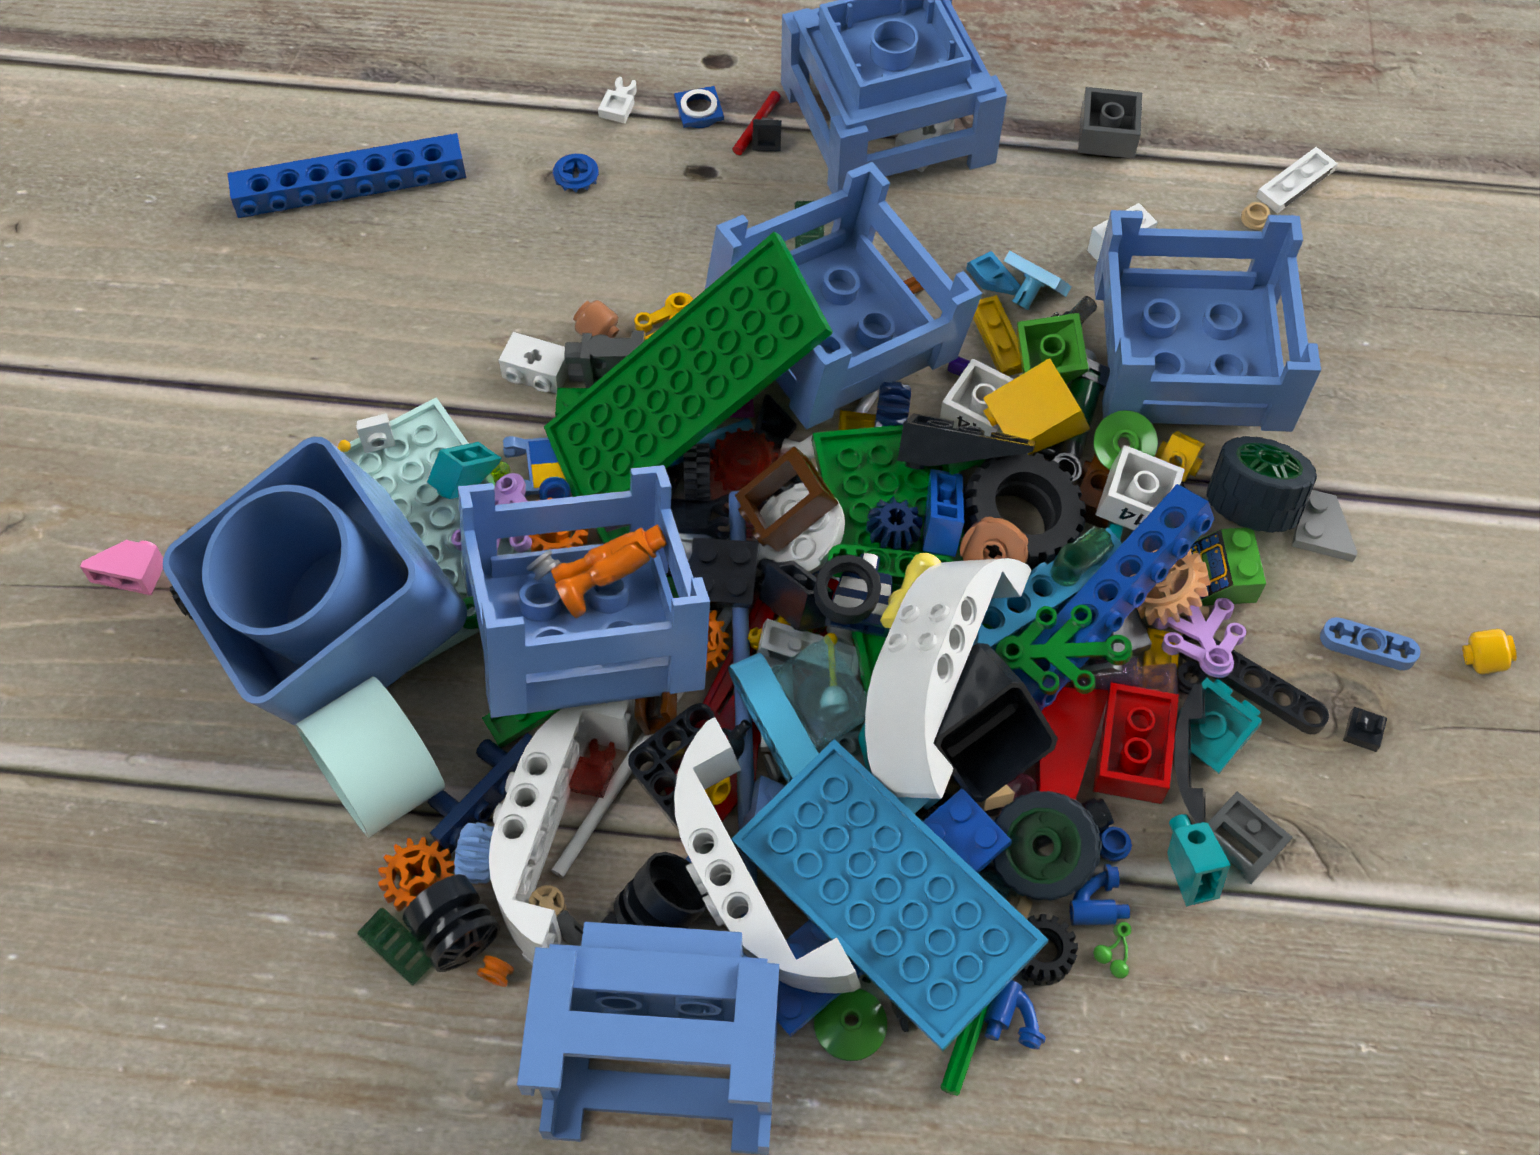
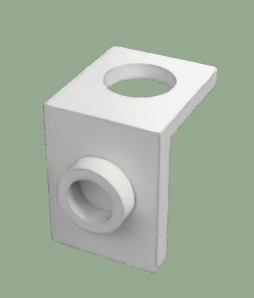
M386 413L357 421L356 428L365 453L396 446Z

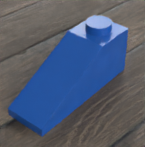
M931 469L923 527V551L955 557L964 525L963 475L957 473L951 475L946 471Z

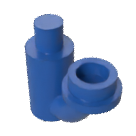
M1105 864L1103 872L1091 878L1081 889L1075 892L1073 900L1070 901L1069 905L1072 926L1115 925L1117 919L1130 918V907L1128 904L1116 905L1114 899L1090 900L1091 895L1102 886L1105 887L1106 891H1112V888H1119L1118 867H1111L1110 864Z
M1011 980L989 1004L984 1021L988 1024L984 1035L991 1040L998 1041L1001 1031L1008 1030L1017 1007L1025 1023V1027L1019 1028L1018 1034L1020 1037L1018 1041L1028 1048L1038 1050L1041 1044L1045 1043L1046 1037L1039 1032L1033 1003L1028 995L1022 991V986Z

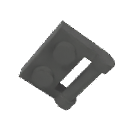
M1238 791L1208 821L1228 861L1245 874L1243 878L1250 884L1260 876L1293 838ZM1220 826L1223 827L1259 859L1255 863L1251 862L1216 832Z

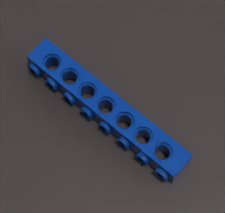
M457 133L227 173L230 198L238 218L467 178Z
M1176 484L1057 614L1056 625L1051 629H1045L1031 645L1045 644L1071 618V610L1077 605H1086L1090 608L1092 623L1085 628H1081L1067 643L1105 642L1113 632L1121 628L1125 618L1134 608L1139 607L1145 601L1147 594L1153 587L1166 578L1173 565L1188 554L1192 544L1211 528L1215 519L1209 501ZM1079 612L1075 615V618L1079 621H1083L1088 617L1084 612ZM1090 657L1067 659L1080 669ZM1031 659L1044 672H1054L1059 678V690L1053 695H1046L1040 691L1039 685L1021 669L1012 670L1025 684L1042 711L1054 702L1057 693L1070 680L1046 659ZM1045 679L1042 685L1046 688H1051L1056 682L1053 679Z

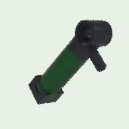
M1087 358L1088 372L1068 382L1066 385L1081 408L1089 427H1091L1100 392L1106 387L1110 368ZM1089 430L1036 453L1044 455V458L1048 459L1049 462L1053 459L1059 463L1060 466L1058 468L1063 472L1068 471L1073 477L1071 482L1074 483L1082 473L1080 462Z

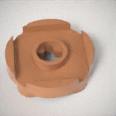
M985 517L973 524L962 538L960 544V556L963 557V561L993 559L988 556L990 551L986 548L987 545H997L1000 548L1002 556L997 555L994 559L1010 558L1026 564L1028 558V539L1026 535L1021 533L1011 522L1000 518Z

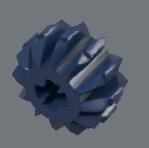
M892 381V383H882L879 389L874 427L903 425L909 415L911 388L909 385Z
M894 496L889 499V503L880 499L876 508H872L867 517L866 533L871 534V544L881 543L880 548L887 549L889 547L893 550H900L901 547L908 551L912 544L919 540L921 535L920 530L923 521L921 517L917 516L918 508H908L907 499L902 503H897Z

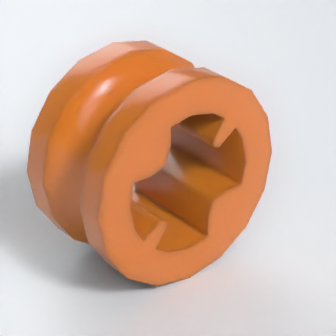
M489 955L484 956L483 962L485 966L478 969L477 975L494 985L506 987L508 984L506 977L508 974H513L514 968L501 959Z

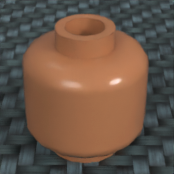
M599 300L591 303L586 301L574 315L573 320L576 321L575 330L581 336L582 333H592V337L601 334L615 338L619 332V329L616 327L618 315Z

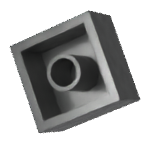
M1086 87L1080 113L1078 153L1135 158L1141 136L1142 92Z

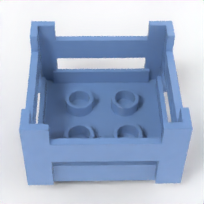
M837 0L820 4V7L810 10L806 8L782 14L781 85L789 102L797 101L828 167L827 185L832 194L843 190L848 171L873 162L885 177L968 155L967 166L970 170L996 163L1007 94L997 76L989 75L952 6V0ZM810 74L830 114V129L808 85L810 83ZM972 114L974 116L971 128L867 154L868 141Z
M873 162L848 171L843 190L747 229L748 220L744 215L716 225L705 289L774 231L781 235L784 241H787L834 221L831 234L790 251L833 331L828 338L776 379L777 383L790 398V409L806 430L832 418L836 409L879 390L883 382H896L927 366L934 370L957 359L983 294L964 271L956 274L954 281H951L885 201L890 182ZM876 231L942 310L940 318L933 319L872 244Z
M1111 210L1094 274L1095 300H1103L1107 361L1110 368V375L1102 399L1103 419L1114 412L1128 410L1140 413L1151 423L1261 426V431L1293 432L1321 372L1318 344L1308 343L1297 265V254L1303 242L1300 216L1268 215L1262 232L1140 228L1143 220L1142 211ZM1132 256L1252 259L1247 272L1129 268ZM1280 296H1282L1290 361L1286 362L1285 367L1283 364L1276 309Z
M664 465L632 468L630 491L495 505L493 483L458 486L463 576L467 597L473 596L484 651L486 695L491 718L661 696L662 692L668 691L670 694L705 689L710 600L702 577L693 578L671 511V484ZM626 524H629V532L639 528H643L646 531L658 524L667 541L665 547L656 551L657 557L651 558L649 555L650 561L634 573L610 585H595L584 594L586 611L584 615L578 618L573 617L563 603L555 587L557 582L553 578L551 571L537 581L534 579L535 573L526 569L527 566L548 550L497 556V539ZM603 544L551 549V557L554 560L558 559L560 564L570 563L584 558V555L589 550ZM668 565L679 598H673L665 574L668 573Z
M584 922L581 946L550 944L549 948L535 947L517 1086L522 1095L534 1096L535 1089H539L542 1095L543 1104L539 1128L542 1138L546 1140L581 1142L584 1110L733 1121L731 1152L769 1155L777 1040L776 1015L779 964L768 963L766 958L743 957L742 932ZM590 1058L729 1067L730 1079L589 1069Z

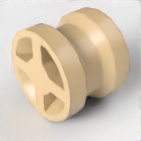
M551 885L537 888L529 898V904L552 909L555 911L556 917L561 912L567 911L562 892Z

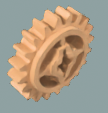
M1189 550L1184 558L1179 559L1173 565L1166 578L1153 587L1147 594L1145 601L1137 607L1141 619L1146 616L1148 624L1152 625L1156 618H1160L1164 626L1167 623L1168 617H1173L1178 623L1180 622V613L1184 612L1186 615L1192 616L1191 605L1195 607L1202 606L1200 597L1208 596L1206 586L1210 585V579L1206 563L1201 561L1200 554H1192L1191 550Z

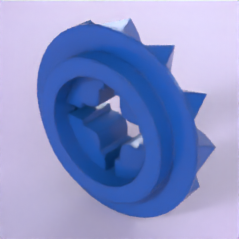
M584 154L566 155L559 159L553 168L556 185H561L564 191L573 189L575 193L580 188L588 191L590 184H596L597 176L599 175L597 163L594 159ZM575 168H578L580 173L577 178L573 177Z

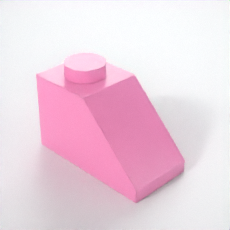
M125 540L82 561L80 568L91 583L152 595L163 570V556L158 547L151 542Z

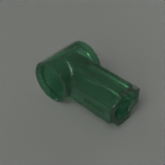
M1093 526L1073 543L1064 545L1051 566L1050 573L1053 580L1065 587L1075 585L1082 574L1113 550L1114 544L1111 540V535L1103 527L1096 528Z

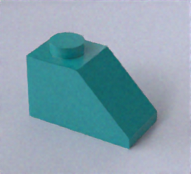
M480 442L441 449L427 483L434 487L437 493L444 498H458V486L480 484L496 468L502 458Z

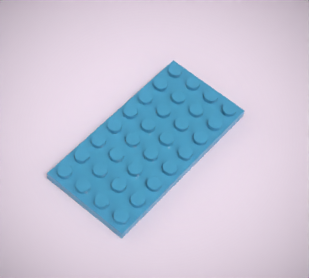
M835 739L731 839L733 844L830 940L838 938L848 958L942 1052L1048 943V939Z

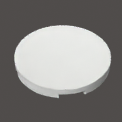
M803 483L794 484V487L782 492L777 497L772 496L763 506L760 514L769 527L810 493ZM840 503L781 551L777 552L768 544L765 547L760 544L759 560L764 558L774 560L775 562L795 561L811 574L821 569L827 561L830 549L840 544L843 538L845 519Z

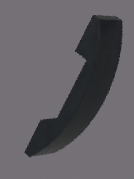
M1202 684L1194 685L1183 705L1176 728L1174 744L1175 771L1179 790L1196 824L1206 823V792L1203 788H1192L1191 724H1205V689Z

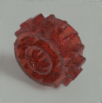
M737 428V432L732 434L728 431L725 432L724 440H716V449H712L710 459L713 460L710 462V471H717L714 475V481H721L723 483V490L740 491L778 460V453L772 452L774 443L766 441V434L762 433L759 435L752 428L749 431H742L741 428ZM745 458L748 459L751 462V464L741 465L737 462V460Z

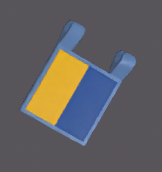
M508 436L504 438L503 450L506 458L517 457L526 453L529 480L524 479L526 484L524 497L539 494L541 483L549 477H561L566 480L548 437L522 439Z

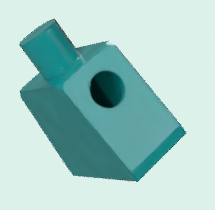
M1187 814L1173 817L1169 821L1173 833L1167 854L1186 907L1220 899L1231 865L1211 827L1205 822L1192 825Z

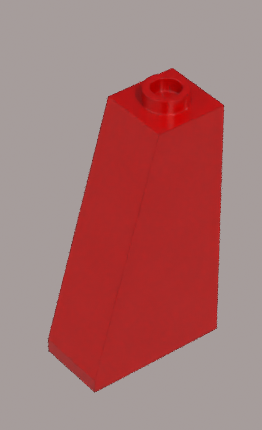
M1063 687L1057 693L1054 702L1041 711L1058 740L1055 749L1035 763V791L1061 793L1076 800L1108 698V690L1093 689L1090 693L1082 694L1075 688Z

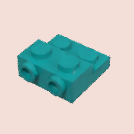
M1206 677L1201 683L1205 689V724H1191V753L1216 773L1220 774L1239 749H1242L1262 724V719L1258 717L1261 712L1250 702L1244 700L1240 703L1230 696L1233 690L1219 679H1216L1213 683ZM1182 708L1177 713L1176 728Z

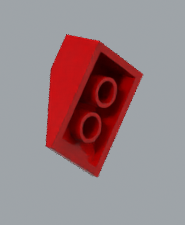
M1110 683L1096 761L1093 792L1162 804L1170 789L1179 694Z

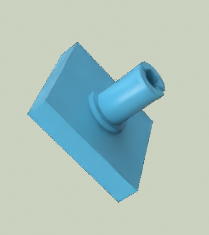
M1010 250L1004 259V262L1024 274L1025 280L1012 302L1029 310L1041 287L1047 286L1065 297L1072 287L1056 275Z

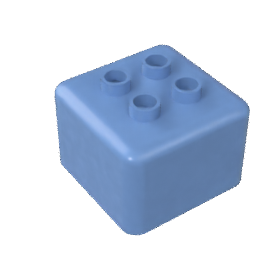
M310 437L303 440L175 540L168 547L163 557V570L240 696L245 701L294 726L372 676L377 678L387 688L455 635L463 627L467 618L465 602L386 489L323 437Z

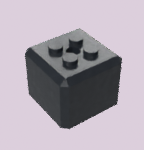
M977 643L970 650L933 743L954 768L951 777L958 786L964 789L975 802H983L1055 749L1058 738L1021 679L988 644Z

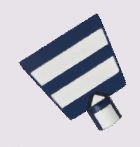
M864 553L860 557L872 564L880 576L881 592L876 608L868 618L859 623L844 625L833 622L826 617L824 625L887 638L891 628H885L880 619L888 606V598L892 594V576L878 572L880 562L878 556ZM843 572L832 601L846 608L857 607L867 597V584L857 574Z

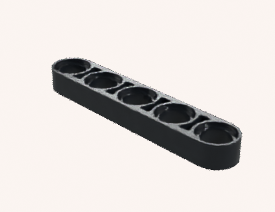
M1185 634L1182 635L1185 641L1195 640ZM1213 638L1214 641H1215V643H1216V645H1220V644H1221L1220 641H1218V640H1216L1215 638ZM1235 650L1231 652L1234 660L1232 672L1226 677H1213L1306 734L1319 733L1329 720V711L1320 701ZM1181 652L1179 653L1185 661H1195L1199 663V661ZM1254 675L1258 677L1261 681V686L1258 688L1249 687L1244 682V676ZM1277 692L1286 694L1290 698L1291 704L1288 706L1277 704L1273 694ZM1307 710L1316 712L1321 722L1318 724L1308 723L1303 717V712Z

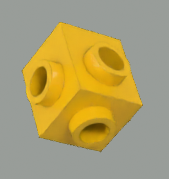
M1176 431L1171 435L1168 443L1165 441L1161 443L1155 457L1185 469L1181 480L1185 482L1190 475L1196 477L1204 461L1199 456L1205 443ZM1176 455L1181 457L1182 462L1177 460Z

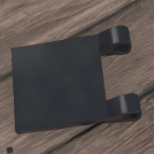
M729 494L710 501L671 499V511L678 532L684 534H706L714 539L727 540L730 532H722L718 527L729 526V509L724 506V504L729 503ZM712 512L720 515V517L710 521Z

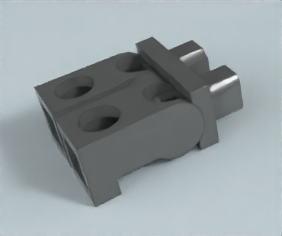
M632 331L631 338H610L601 334L592 337V333H582V342H566L564 358L565 363L569 364V382H585L586 388H590L645 341L644 331Z

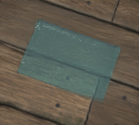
M828 635L820 641L812 643L781 666L775 665L771 668L817 750H823L833 739H839L865 721L867 693Z

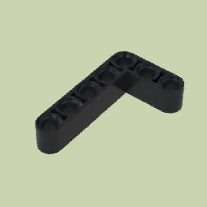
M697 703L688 707L637 746L628 758V765L638 783L678 832L674 802L677 775L674 772L680 768L686 750L697 732L701 729L695 728V725L701 720L708 721L715 717L712 709L703 703ZM681 741L679 747L671 750L667 749L672 742ZM654 762L653 766L647 771L640 770L643 764ZM674 787L671 794L667 796L660 795L664 788Z

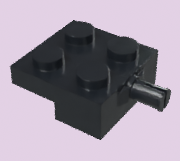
M693 538L692 554L688 563L693 578L702 577L710 600V610L722 611L723 607L754 608L760 551L758 541ZM668 565L667 577H672V574H671V571H670V568H669V565Z

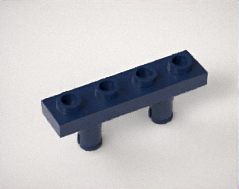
M527 733L508 753L490 739H485L479 744L476 754L493 767L490 772L460 802L444 790L428 799V804L445 817L430 832L434 841L437 840L439 842L441 850L448 849L451 854L457 848L460 832L467 823H483L490 818L498 803L505 799L507 794L505 791L507 778L510 772L516 771L519 760L533 736Z

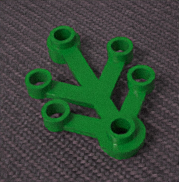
M1077 605L1071 610V618L1045 644L1031 645L1045 629H1051L1057 623L1056 611L1052 607L1043 606L1037 610L1036 620L1019 637H1005L998 643L995 652L1011 670L1021 669L1039 685V689L1043 694H1055L1060 687L1059 678L1054 672H1044L1031 659H1046L1074 683V687L1079 693L1087 694L1095 687L1094 675L1090 671L1080 670L1067 658L1105 657L1113 665H1124L1132 657V643L1123 635H1113L1106 642L1067 643L1081 628L1089 626L1092 621L1090 608L1086 605ZM1079 612H1084L1088 617L1083 621H1079L1075 618V615ZM1043 614H1050L1053 618L1049 622H1043L1040 620V617ZM1115 643H1121L1125 648L1121 652H1115L1111 647ZM1011 647L1019 650V653L1015 656H1009L1006 652ZM1086 677L1090 679L1091 683L1083 687L1078 684V680ZM1045 679H1053L1056 682L1051 688H1046L1042 685Z

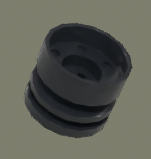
M660 852L653 854L638 870L635 877L616 896L613 908L619 924L689 929V926L706 910L707 906L703 897L709 894L707 892L701 895L686 868V865L690 864L689 861L676 854Z
M457 874L434 883L412 900L403 913L402 920L417 942H424L422 950L427 957H430V962L437 972H447L471 961L495 940L501 928L494 916H490L491 912L485 904H479L480 896L466 875Z

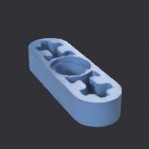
M1339 617L1329 619L1320 632V640L1329 650L1397 670L1410 669L1420 656L1419 645L1409 637ZM1333 630L1340 631L1339 636H1341V639L1335 638ZM1352 634H1355L1356 638L1354 639L1353 644H1351L1350 642L1353 638L1351 636ZM1365 637L1374 639L1378 644V649H1366L1362 645L1361 639ZM1387 644H1389V647L1387 648L1388 653H1383ZM1399 648L1405 650L1407 658L1400 657L1401 652L1398 651Z

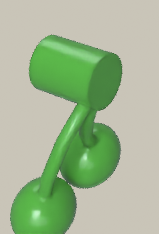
M1121 922L1113 927V933L1118 937L1116 942L1109 947L1098 945L1093 951L1094 958L1099 963H1109L1112 959L1111 950L1119 944L1122 938L1125 946L1124 960L1116 959L1110 964V971L1117 978H1125L1129 973V967L1126 964L1128 945L1125 937L1130 935L1131 926L1127 922Z

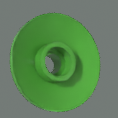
M1128 410L1114 412L1104 418L1096 428L1093 438L1094 451L1100 463L1108 470L1111 469V465L1121 451L1118 445L1120 438L1127 439L1129 447L1153 457L1156 454L1158 446L1156 430L1152 423L1140 413Z
M857 989L854 992L841 993L822 1009L814 1018V1030L820 1045L830 1055L840 1060L858 1061L871 1056L882 1045L887 1033V1017L883 1006L876 997L865 990ZM847 1015H854L857 1017L858 1023L854 1026H849L845 1023L844 1018Z

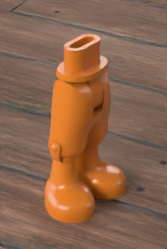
M658 524L646 531L643 528H639L589 550L584 555V558L570 563H561L552 568V576L557 582L555 587L572 616L578 618L584 615L586 611L584 594L595 585H610L634 573L649 562V555L651 558L657 557L656 551L667 545L661 528Z

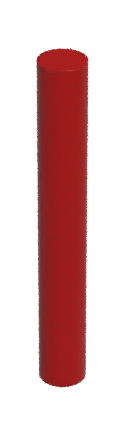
M771 91L753 119L762 120V118H767L780 100L781 95L777 91ZM753 119L732 148L736 155L741 156L753 139Z

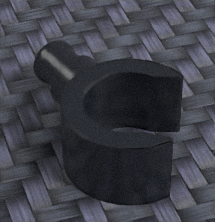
M745 719L732 730L722 728L724 734L728 736V741L737 760L744 750L746 732L751 728V723Z

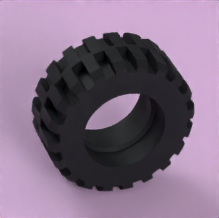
M1036 452L1033 455H1027L1026 453L988 458L975 470L963 489L964 533L966 534L973 524L985 517L1002 519L998 513L995 498L1003 495H1013L1030 502L1039 511L1044 522V533L1025 534L1028 539V558L1026 564L1030 567L1031 571L1041 563L1045 562L1048 565L1053 562L1056 556L1065 548L1071 547L1072 549L1080 539V533L1084 530L1086 520L1083 515L1086 513V506L1084 501H1079L1083 494L1079 486H1074L1071 482L1073 480L1071 474L1068 471L1063 472L1058 468L1060 464L1053 459L1049 462L1043 459L1044 455ZM997 545L986 546L990 551L989 557L994 559L997 555L1002 556V552Z

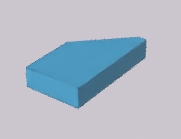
M992 251L967 262V271L982 289L1016 296L1021 285Z

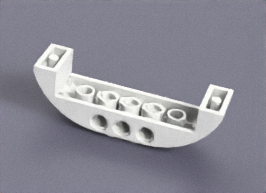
M1010 558L938 563L917 577L906 593L876 661L868 689L865 712V737L872 775L896 797L942 799L954 768L933 742L991 598L1021 597L1031 573V569L1027 564Z
M635 699L561 709L537 730L526 746L516 771L510 772L505 786L506 797L503 803H498L493 816L495 826L489 850L490 879L508 931L516 945L532 962L534 960L535 947L549 948L550 944L560 945L562 940L555 911L529 904V898L536 889L588 743L591 742L628 751L638 724L634 718Z
M716 718L708 720L697 732L684 754L677 774L674 802L679 835L692 863L686 865V868L701 895L708 892L709 895L703 897V900L718 927L725 924L731 932H742V948L747 957L766 958L768 963L779 964V981L791 987L811 992H854L861 988L856 971L838 938L829 941L797 960L795 959L707 796L705 789L741 770L733 749ZM747 913L743 918L737 919L741 914Z

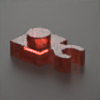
M593 738L590 741V758L579 757L569 782L571 792L600 798L604 797L614 772L613 763L611 762L616 756L614 742L610 741L606 750L598 751V739Z

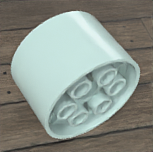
M374 676L295 724L300 737L326 780L353 820L368 838L445 789L444 780L420 736L388 690Z

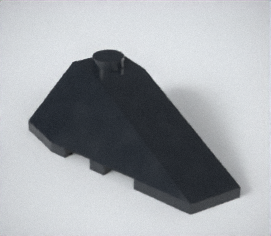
M913 413L903 423L897 461L905 462V466L908 468L924 469V466L1032 453L1036 441L1001 432H992L991 436L984 435L985 431L980 427L971 425L968 427L960 426L959 429L953 428L954 421Z

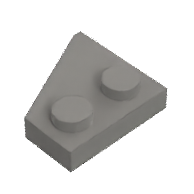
M1312 490L1300 522L1295 527L1292 547L1353 562L1357 556V550L1337 496Z

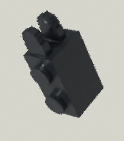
M764 558L759 560L758 569L765 574L764 577H757L756 589L760 592L759 599L770 607L773 613L780 615L790 623V626L795 630L805 632L809 629L824 627L826 616L819 610L814 597L817 578L795 561L775 562L774 560ZM827 586L828 596L832 600L834 591Z

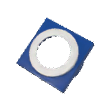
M715 86L674 93L683 128H706L717 121L724 120V114ZM701 99L709 101L711 106L706 111L694 112L687 107V103Z

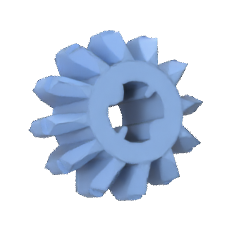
M476 822V824L467 823L460 832V838L457 840V848L455 850V875H466L470 883L487 884L489 882V850L494 826H488V824Z

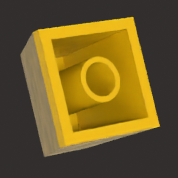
M1050 358L983 397L988 406L983 412L992 427L998 424L1005 434L1036 441L1032 453L1090 430L1081 408Z

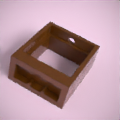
M795 446L735 494L736 499L741 505L738 509L739 513L746 522L752 523L755 528L752 531L755 539L763 547L768 544L777 552L781 551L839 504L811 460ZM798 474L810 494L768 527L757 506Z

